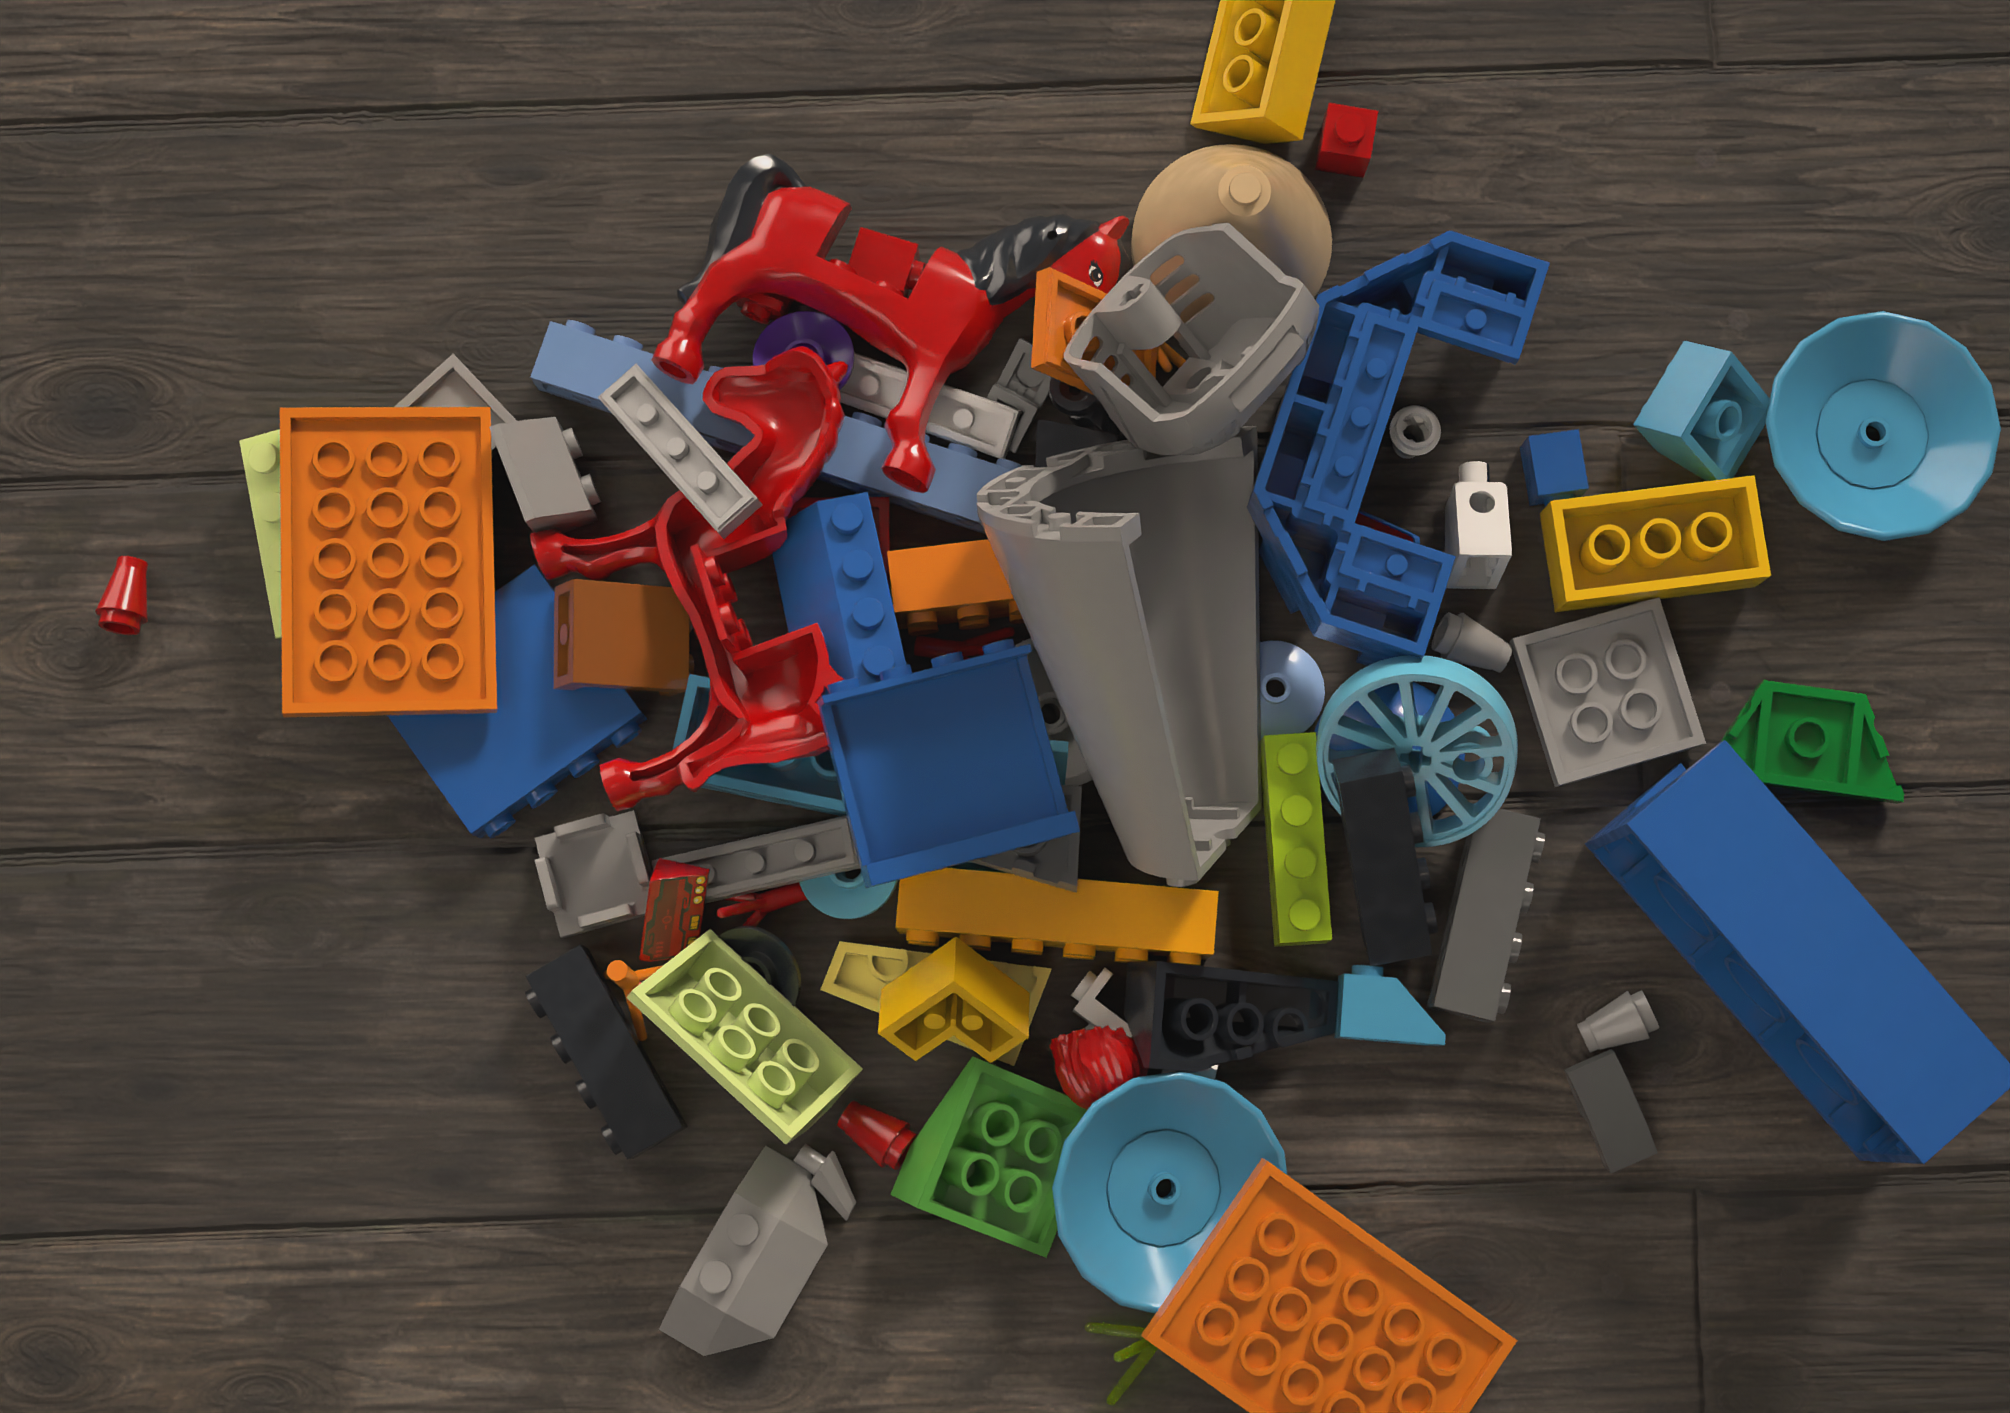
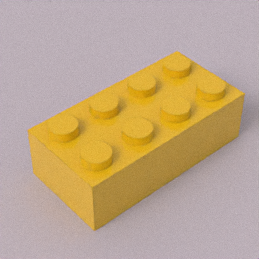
M1755 475L1553 500L1540 512L1555 612L1647 601L1658 597L1664 599L1752 588L1758 586L1771 576Z

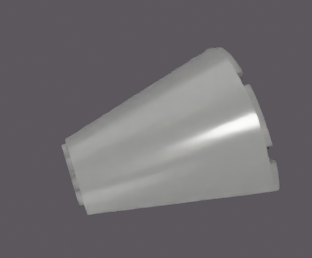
M1243 426L1240 428V432L1227 442L1195 455L1156 454L1134 447L1129 440L1078 449L1046 458L1047 467L1023 465L991 480L977 493L978 517L1124 853L1130 864L1135 868L1151 875L1166 878L1167 884L1174 887L1189 886L1197 883L1224 853L1226 847L1231 844L1230 839L1237 838L1262 809L1258 528L1247 509L1258 474L1256 426Z

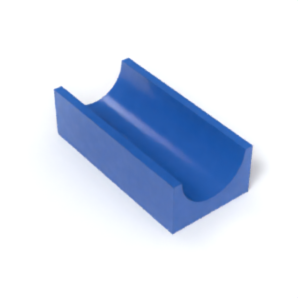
M1726 740L1718 743L1687 770L1681 763L1676 765L1585 843L1594 856L1860 1161L1925 1164L2010 1089V1063Z

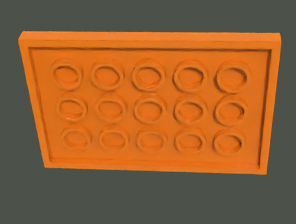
M491 407L280 408L283 717L497 713L491 431L489 428L491 426Z
M1263 1158L1257 1164L1141 1334L1148 1342L1249 1413H1470L1518 1341Z

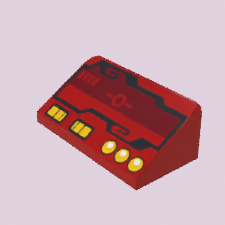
M662 858L658 859L649 883L640 961L651 962L672 959L700 937L710 869Z

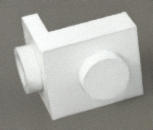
M1104 968L1097 977L1089 971L1071 995L1079 1001L1073 1012L1089 1023L1085 1028L1086 1030L1093 1029L1095 1026L1103 1028L1109 1025L1111 1030L1123 1027L1126 1035L1132 1037L1128 1023L1095 999L1113 973Z

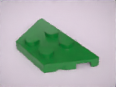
M1763 680L1758 683L1721 740L1727 741L1765 786L1895 804L1904 802L1903 789L1901 785H1896L1886 759L1889 756L1883 737L1874 727L1875 716L1866 694Z

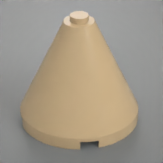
M1226 144L1205 147L1184 155L1171 163L1152 181L1139 203L1132 229L1131 252L1133 266L1176 233L1190 228L1230 223L1285 275L1300 280L1314 299L1318 295L1326 277L1332 253V233L1328 213L1319 193L1308 178L1282 157L1247 145ZM1176 255L1166 261L1151 274V282L1157 285L1182 265L1184 258ZM1191 274L1177 283L1166 293L1165 299L1169 304L1173 303L1198 283L1199 277ZM1206 293L1193 301L1181 312V320L1186 323L1214 300V296Z

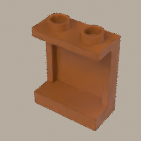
M572 579L556 586L554 596V689L576 690L582 687L659 691L660 696H673L685 692L689 674L694 675V659L689 654V633L693 628V624L673 588Z

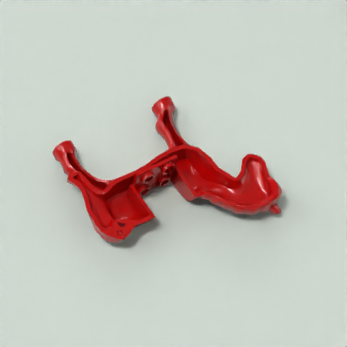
M799 346L774 356L765 365L725 367L714 372L707 381L703 390L702 400L710 411L718 417L744 426L754 435L753 439L738 451L727 465L763 504L725 539L719 535L680 490L666 500L654 518L620 534L595 539H575L566 536L556 528L530 533L535 557L547 580L563 577L572 571L582 574L591 580L601 581L607 579L614 572L642 563L657 564L667 574L675 594L688 613L702 648L710 679V691L707 712L699 728L690 738L672 751L646 762L640 763L616 758L600 764V774L605 791L616 811L633 808L644 798L669 795L676 787L685 784L690 791L696 793L712 775L726 767L754 763H777L817 756L829 750L817 701L821 696L825 695L826 688L828 689L827 685L844 679L829 664L827 647L818 623L753 646L744 620L742 618L737 619L731 603L737 602L738 598L728 573L768 557L783 545L787 539L785 519L790 514L793 504L806 494L820 476L824 465L833 456L839 442L838 435L845 417L840 404L841 395L838 387L848 371V365L844 361L826 365L819 354L808 347Z

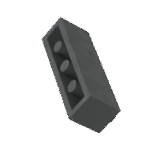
M1500 808L1485 825L1465 837L1426 1008L1485 1023L1494 1022L1497 1013H1505L1511 993V984L1504 983L1508 962L1513 964L1517 962L1522 945V934L1515 932L1519 913L1526 914L1528 912L1533 896L1534 884L1527 882L1531 862H1539L1545 842V833L1538 832L1541 818Z

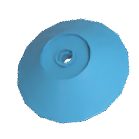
M1885 311L1837 318L1800 341L1774 378L1765 420L1774 466L1799 504L1838 531L1881 541L1929 534L1966 511L1993 473L2001 432L1992 385L1968 349L1928 321ZM1867 426H1872L1878 430L1880 435L1879 441H1872L1867 437Z
M1182 1071L1132 1078L1093 1102L1064 1141L1052 1187L1058 1236L1085 1280L1121 1306L1156 1314L1260 1160L1263 1158L1287 1174L1284 1150L1262 1111L1225 1082ZM1163 1179H1169L1172 1186L1170 1193L1164 1197H1159L1156 1193L1157 1184Z

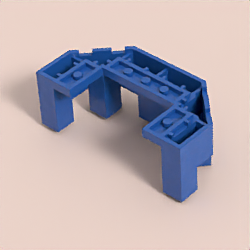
M1449 230L1407 254L1402 253L1365 271L1362 276L1341 286L1336 285L1318 294L1316 298L1320 307L1315 333L1303 362L1292 370L1288 378L1247 509L1263 538L1259 554L1290 614L1300 610L1314 637L1359 651L1357 663L1369 666L1378 661L1398 656L1424 657L1456 558L1454 555L1355 523L1416 333L1516 365L1523 349L1550 262Z

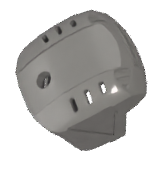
M1230 223L1190 228L1176 233L1162 242L1122 277L1079 326L1065 349L1064 360L1099 400L1109 417L1134 447L1161 455L1201 454L1235 437L1240 432V428L1292 370L1303 362L1315 333L1320 306L1300 280L1285 275ZM1176 255L1184 258V263L1157 285L1151 282V274L1166 261ZM1191 274L1199 277V282L1173 303L1169 304L1165 299L1166 293L1177 283ZM1206 293L1214 296V300L1186 323L1181 320V312L1193 301ZM1173 335L1189 358L1162 387L1132 350L1153 349L1163 344ZM1096 336L1100 343L1091 361L1081 360L1087 345ZM1110 355L1115 360V366L1111 371L1103 365ZM1125 374L1130 377L1129 386L1120 380Z

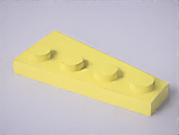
M839 941L820 990L879 1013L881 989L931 953ZM989 961L1030 993V1027L1052 969ZM955 1036L948 1039V1041L971 1049ZM1023 1042L996 1060L1014 1066Z

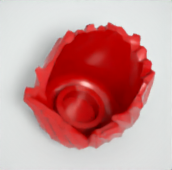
M1109 1025L1103 1028L1095 1026L1089 1030L1083 1028L1072 1031L1069 1034H1061L1057 1038L1051 1039V1044H1049L1055 1061L1056 1075L1063 1091L1076 1105L1087 1110L1093 1102L1132 1078L1147 1076L1149 1068H1144L1134 1040L1126 1035L1123 1027H1119L1116 1030H1111Z

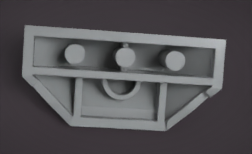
M765 1146L735 1190L682 1281L659 1328L660 1331L703 1356L775 1338L828 1246L815 1188L810 1184L813 1178L809 1171L770 1147Z

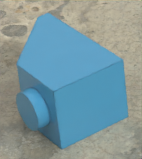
M1352 965V974L1338 976L1339 987L1334 1038L1426 1046L1445 1045L1446 1034L1397 978L1383 977V967Z

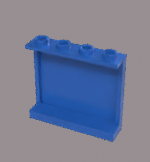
M535 564L495 592L497 713L387 715L469 832L478 838H482L487 834L491 839L506 831L515 823L516 820L513 818L515 813L528 804L532 808H536L548 801L558 791L554 785L570 774L574 778H578L590 771L599 763L600 760L597 757L599 753L612 744L619 748L629 743L641 733L642 730L639 725L647 720L625 689L582 687L576 690L554 689L555 591Z
M1013 639L1002 640L983 646V656L964 660L962 652H954L931 659L933 667L931 669L912 673L911 665L908 664L879 672L881 678L879 682L861 686L859 678L856 677L827 685L829 694L821 696L817 704L866 888L1080 832L1075 810L1068 812L1027 655L1032 652L1030 644L1015 647Z

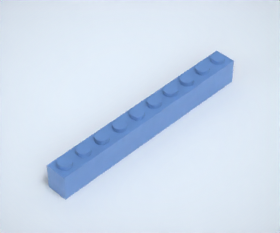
M567 320L566 325L550 321L530 376L538 390L611 413L598 396L637 364L709 445L736 454L753 439L754 435L744 426L713 414L702 400L703 390L707 381L714 372L723 368L710 366L708 371L702 370L693 385L682 383L656 368L651 361L653 354L642 351L643 345L633 339L615 335L613 341L596 336L595 329L578 321ZM854 412L852 418L844 417V422L838 435L839 442L829 462L824 465L820 476L816 480L856 493L868 492L869 497H889L890 504L983 534L986 533L977 514V493L991 480L1022 466L1006 459H997L996 464L978 459V453L975 450L960 444L950 443L948 449L929 443L930 437L925 434V445L936 471L927 492L918 493L910 491L886 477L881 469L886 457L893 449L886 429L881 427L882 422L875 417L859 412Z

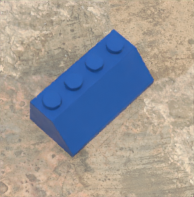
M868 492L817 501L785 520L787 539L778 550L772 553L788 632L790 633L818 623L824 636L831 667L844 680L858 677L861 686L881 681L879 674L881 671L906 665ZM826 688L825 695L829 694V691H828L827 688Z

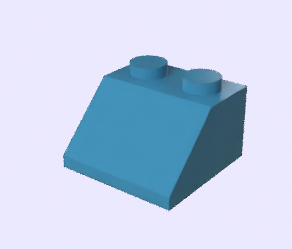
M1683 341L1633 425L1657 452L1706 481L1729 479L1735 476L1765 426L1770 398L1731 351Z

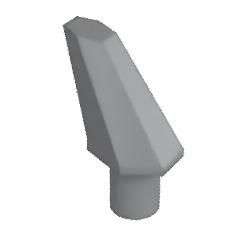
M804 1144L795 1157L794 1162L815 1175L810 1184L847 1221L856 1205V1200L835 1152L831 1151L826 1158L807 1144Z

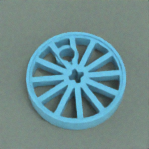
M1407 655L1384 659L1366 666L1341 684L1328 701L1321 716L1317 734L1316 757L1319 777L1325 794L1333 807L1341 815L1332 760L1395 748L1401 767L1410 765L1414 777L1416 802L1424 839L1423 843L1415 844V847H1433L1448 844L1472 834L1497 813L1504 803L1514 779L1517 765L1518 740L1515 723L1508 706L1495 688L1484 678L1469 668L1450 660L1425 655L1423 658ZM1412 681L1441 685L1430 709L1424 716L1418 715ZM1398 683L1404 718L1393 714L1374 690L1389 684ZM1455 691L1464 694L1476 703L1452 720L1440 722ZM1355 701H1359L1381 728H1375L1343 714ZM1486 719H1491L1499 735L1490 736L1485 729L1477 725ZM1332 734H1337L1371 748L1335 751L1329 747ZM1412 746H1421V749L1415 750L1412 749ZM1463 753H1474L1481 758L1476 761L1467 762L1457 756ZM1493 757H1504L1501 770L1499 772H1491ZM1449 778L1487 793L1478 802L1470 803ZM1427 781L1456 815L1433 820Z

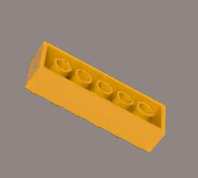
M943 868L900 880L896 929L899 934H907L906 941H908V944L939 946L940 937H957L973 950L990 951L991 942L1012 943L1011 953L1042 955L1043 946L1063 948V957L1094 960L1096 951L1115 952L1114 961L1121 963L1148 961V955L1167 957L1166 962L1201 966V960H1208L1214 955L1219 891L1078 879L1077 893L1010 873Z

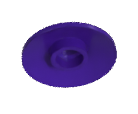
M801 311L784 315L770 323L758 337L753 351V366L765 365L771 358L782 352L804 346L819 354L826 365L838 361H844L848 365V371L838 385L839 390L845 386L852 374L855 355L851 338L842 325L824 314Z

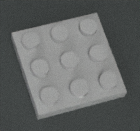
M1660 597L1516 637L1510 641L1555 787L1706 744Z

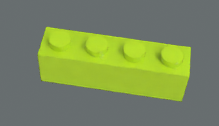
M1316 732L1264 735L1260 741L1261 777L1274 947L1325 944L1332 940L1320 777L1316 757Z

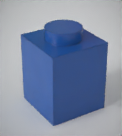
M1579 429L1528 436L1520 446L1529 506L1544 504L1546 507L1553 500L1582 497L1589 489Z

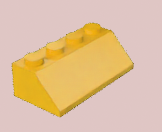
M1220 0L1190 124L1199 129L1263 144L1302 140L1335 0Z

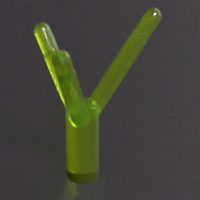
M1087 1322L1085 1330L1089 1333L1141 1339L1114 1354V1360L1122 1362L1140 1353L1108 1395L1107 1403L1114 1405L1158 1348L1141 1336L1145 1330L1144 1327Z

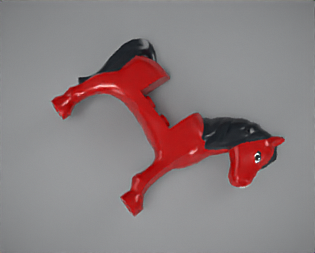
M772 154L752 158L740 167L728 184L726 194L711 223L708 248L701 271L693 280L677 289L678 301L684 306L674 314L668 337L658 344L651 361L656 368L669 377L682 383L693 385L704 369L702 343L717 317L734 302L755 293H776L828 315L849 327L872 346L905 365L907 383L899 403L888 414L884 425L893 449L886 457L881 469L886 477L910 491L918 493L927 492L936 471L925 445V431L933 405L942 386L950 374L966 367L989 344L1006 316L1035 296L1037 272L1050 267L1108 294L1130 268L1129 256L1120 239L1129 225L1130 220L1127 217L1118 216L1103 224H1099L1097 221L1074 219L1066 214L1048 217L1035 216L1026 218L1016 225L1004 227L982 238L973 247L959 250L957 253L942 246L939 247L929 259L909 298L903 297L902 292L897 287L888 282L880 280L875 283L857 275L855 269L843 261L837 259L825 260L852 210L850 203L818 189L807 187L791 166Z

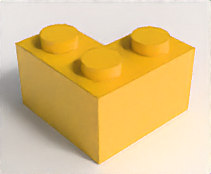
M954 937L881 989L878 1034L915 1061L950 1037L955 1036L989 1063H992L1029 1038L1030 993L959 938Z

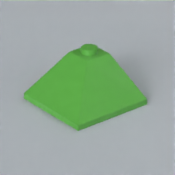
M972 1056L910 1145L891 1195L918 1209L1047 1258L1058 1230L1052 1187L1063 1144L1087 1109L1076 1105L1065 1094Z

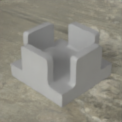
M633 810L611 817L604 813L555 826L554 833L535 838L540 857L535 859V864L547 909L555 915L561 938H567L645 916L649 883L653 872L636 811Z

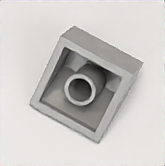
M556 417L498 423L489 427L524 520L533 532L556 528L562 533H566L598 520L593 505L600 503L601 500L591 475L587 474L581 477L575 459L582 457L583 453L572 428L563 430Z

